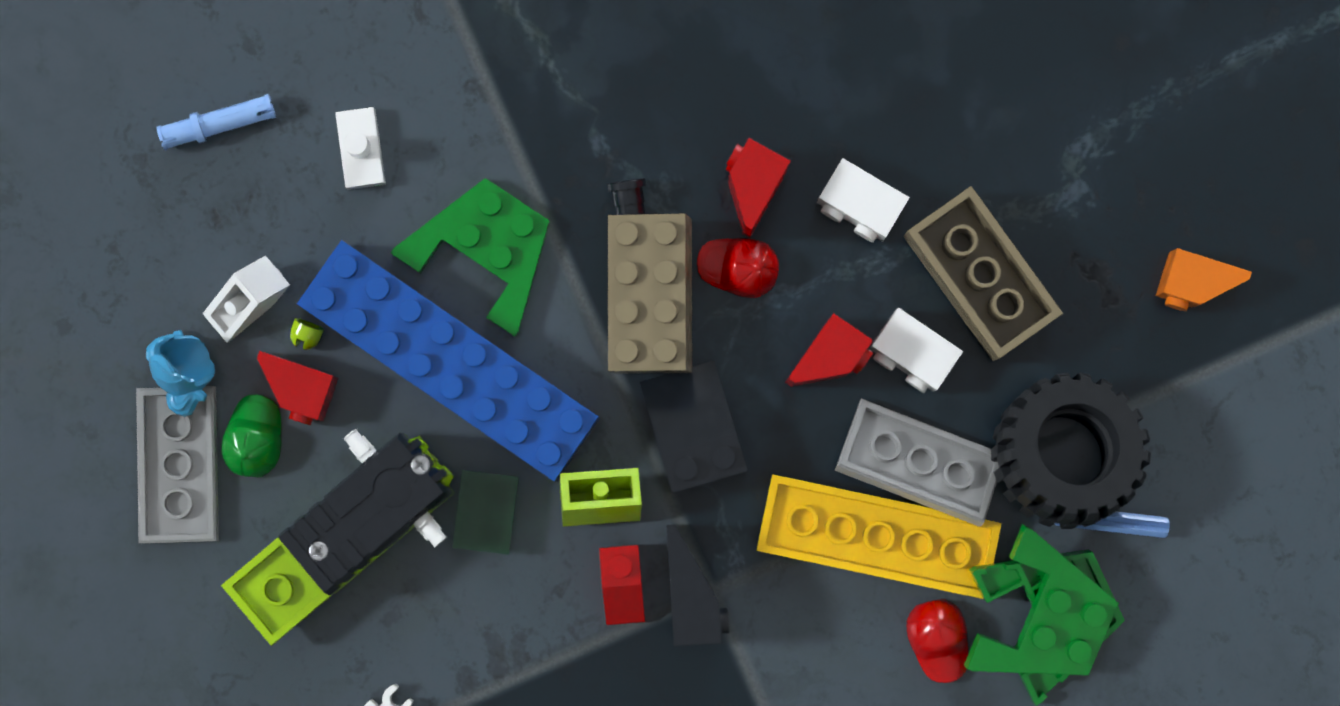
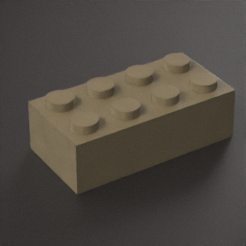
M972 186L913 226L903 235L992 361L1000 359L1063 314Z
M686 214L608 215L609 372L615 374L692 373V219Z

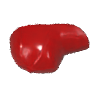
M749 238L717 239L707 242L700 249L697 257V270L700 277L714 287L737 296L757 298L765 295L775 286L779 271V259L770 245L760 240Z
M942 598L916 605L909 614L906 627L910 645L922 670L931 680L938 683H950L958 680L967 670L964 664L968 656L967 625L962 611L954 603Z

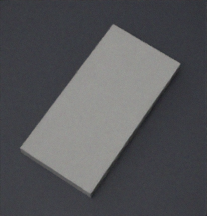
M205 386L203 388V391L207 394L206 400L204 402L199 401L193 414L186 417L177 415L169 409L166 402L167 392L163 389L136 388L139 543L219 541L217 403L215 386Z
M861 398L835 471L981 527L985 521L996 488L997 480L994 471L999 468L998 462L991 461V449Z

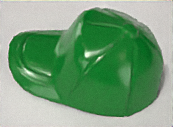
M256 394L247 395L235 407L223 435L221 447L222 458L230 471L240 476L258 478L275 468L281 452V414L278 405L270 398Z

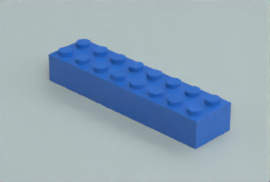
M342 240L297 302V305L554 482L558 481L560 473L564 472L600 420L599 416Z

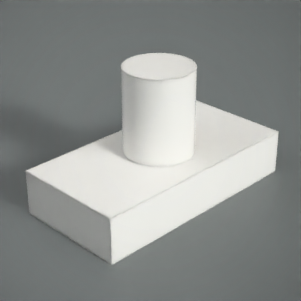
M369 107L335 112L346 189L386 185L375 108Z

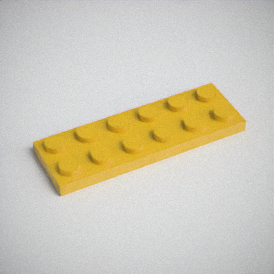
M772 474L756 551L983 599L969 569L974 566L994 563L1002 523L985 520L983 525L979 527L929 507Z

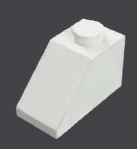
M263 256L235 272L203 312V315L228 343L270 309L290 284L266 256Z

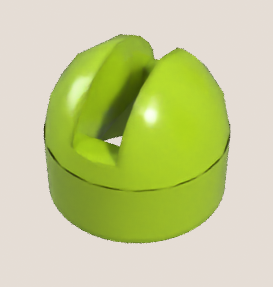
M295 318L291 327L290 338L294 346L297 347L302 340L304 341L303 350H310L317 346L324 329L312 322Z

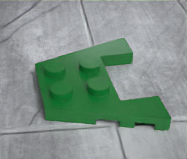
M484 178L393 248L391 254L421 274L441 243L445 241L508 284L486 318L514 337H517L520 332L522 318L528 303L531 286L539 264L550 221Z
M1022 524L1009 557L1014 561L1045 572L1044 578L1016 645L1011 646L977 633L964 666L968 670L981 672L1089 675L1119 603L1035 531Z
M1091 550L1060 553L1115 599ZM1014 560L974 566L969 569L986 603L1022 586L1032 606L1045 575L1043 571ZM1118 606L1103 642L1125 621ZM1019 673L1032 702L1036 706L1048 697L1046 694L1059 681L1062 683L1069 676L1064 674Z

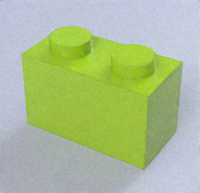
M638 468L560 473L563 527L640 521L642 501Z

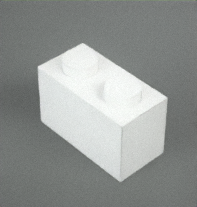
M842 158L818 198L817 203L823 206L821 212L830 219L839 223L842 219H845L855 225L854 232L870 242H874L877 238L883 242L910 197Z
M899 307L894 311L869 348L876 353L873 359L890 371L897 367L908 375L905 381L922 393H925L927 388L932 392L938 390L963 353L961 349Z

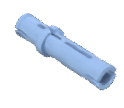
M266 94L259 98L201 115L198 112L190 113L187 119L157 126L159 140L163 141L161 143L163 149L168 150L171 147L195 140L198 143L207 141L206 137L270 118L273 119L276 118L271 98L269 94Z

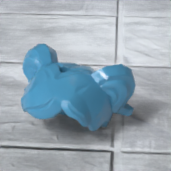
M182 330L174 331L173 334L161 336L153 340L146 348V359L149 361L153 379L161 389L167 392L166 402L171 411L183 417L192 415L199 401L204 402L206 400L207 394L203 391V388L210 383L215 374V366L210 359L208 349L199 338L183 335Z

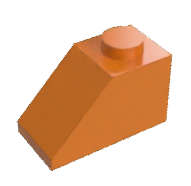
M1177 248L1168 254L1156 296L1166 299L1165 305L1170 308L1187 311L1188 307L1193 308L1244 283L1250 279L1252 272Z

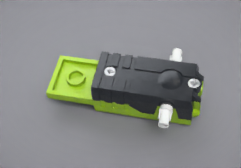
M357 429L351 431L343 440L349 444V449L362 464L328 492L322 501L315 503L307 514H302L294 521V525L283 530L278 535V538L221 585L271 646L277 643L333 594L340 591L414 527L426 541L429 540L434 548L447 538L441 531L440 525L430 514L455 493L449 486L454 475L445 465L441 466L434 454L428 451L429 446L420 435L409 439L406 434L398 433L377 451L374 448L375 446L364 435L361 436Z

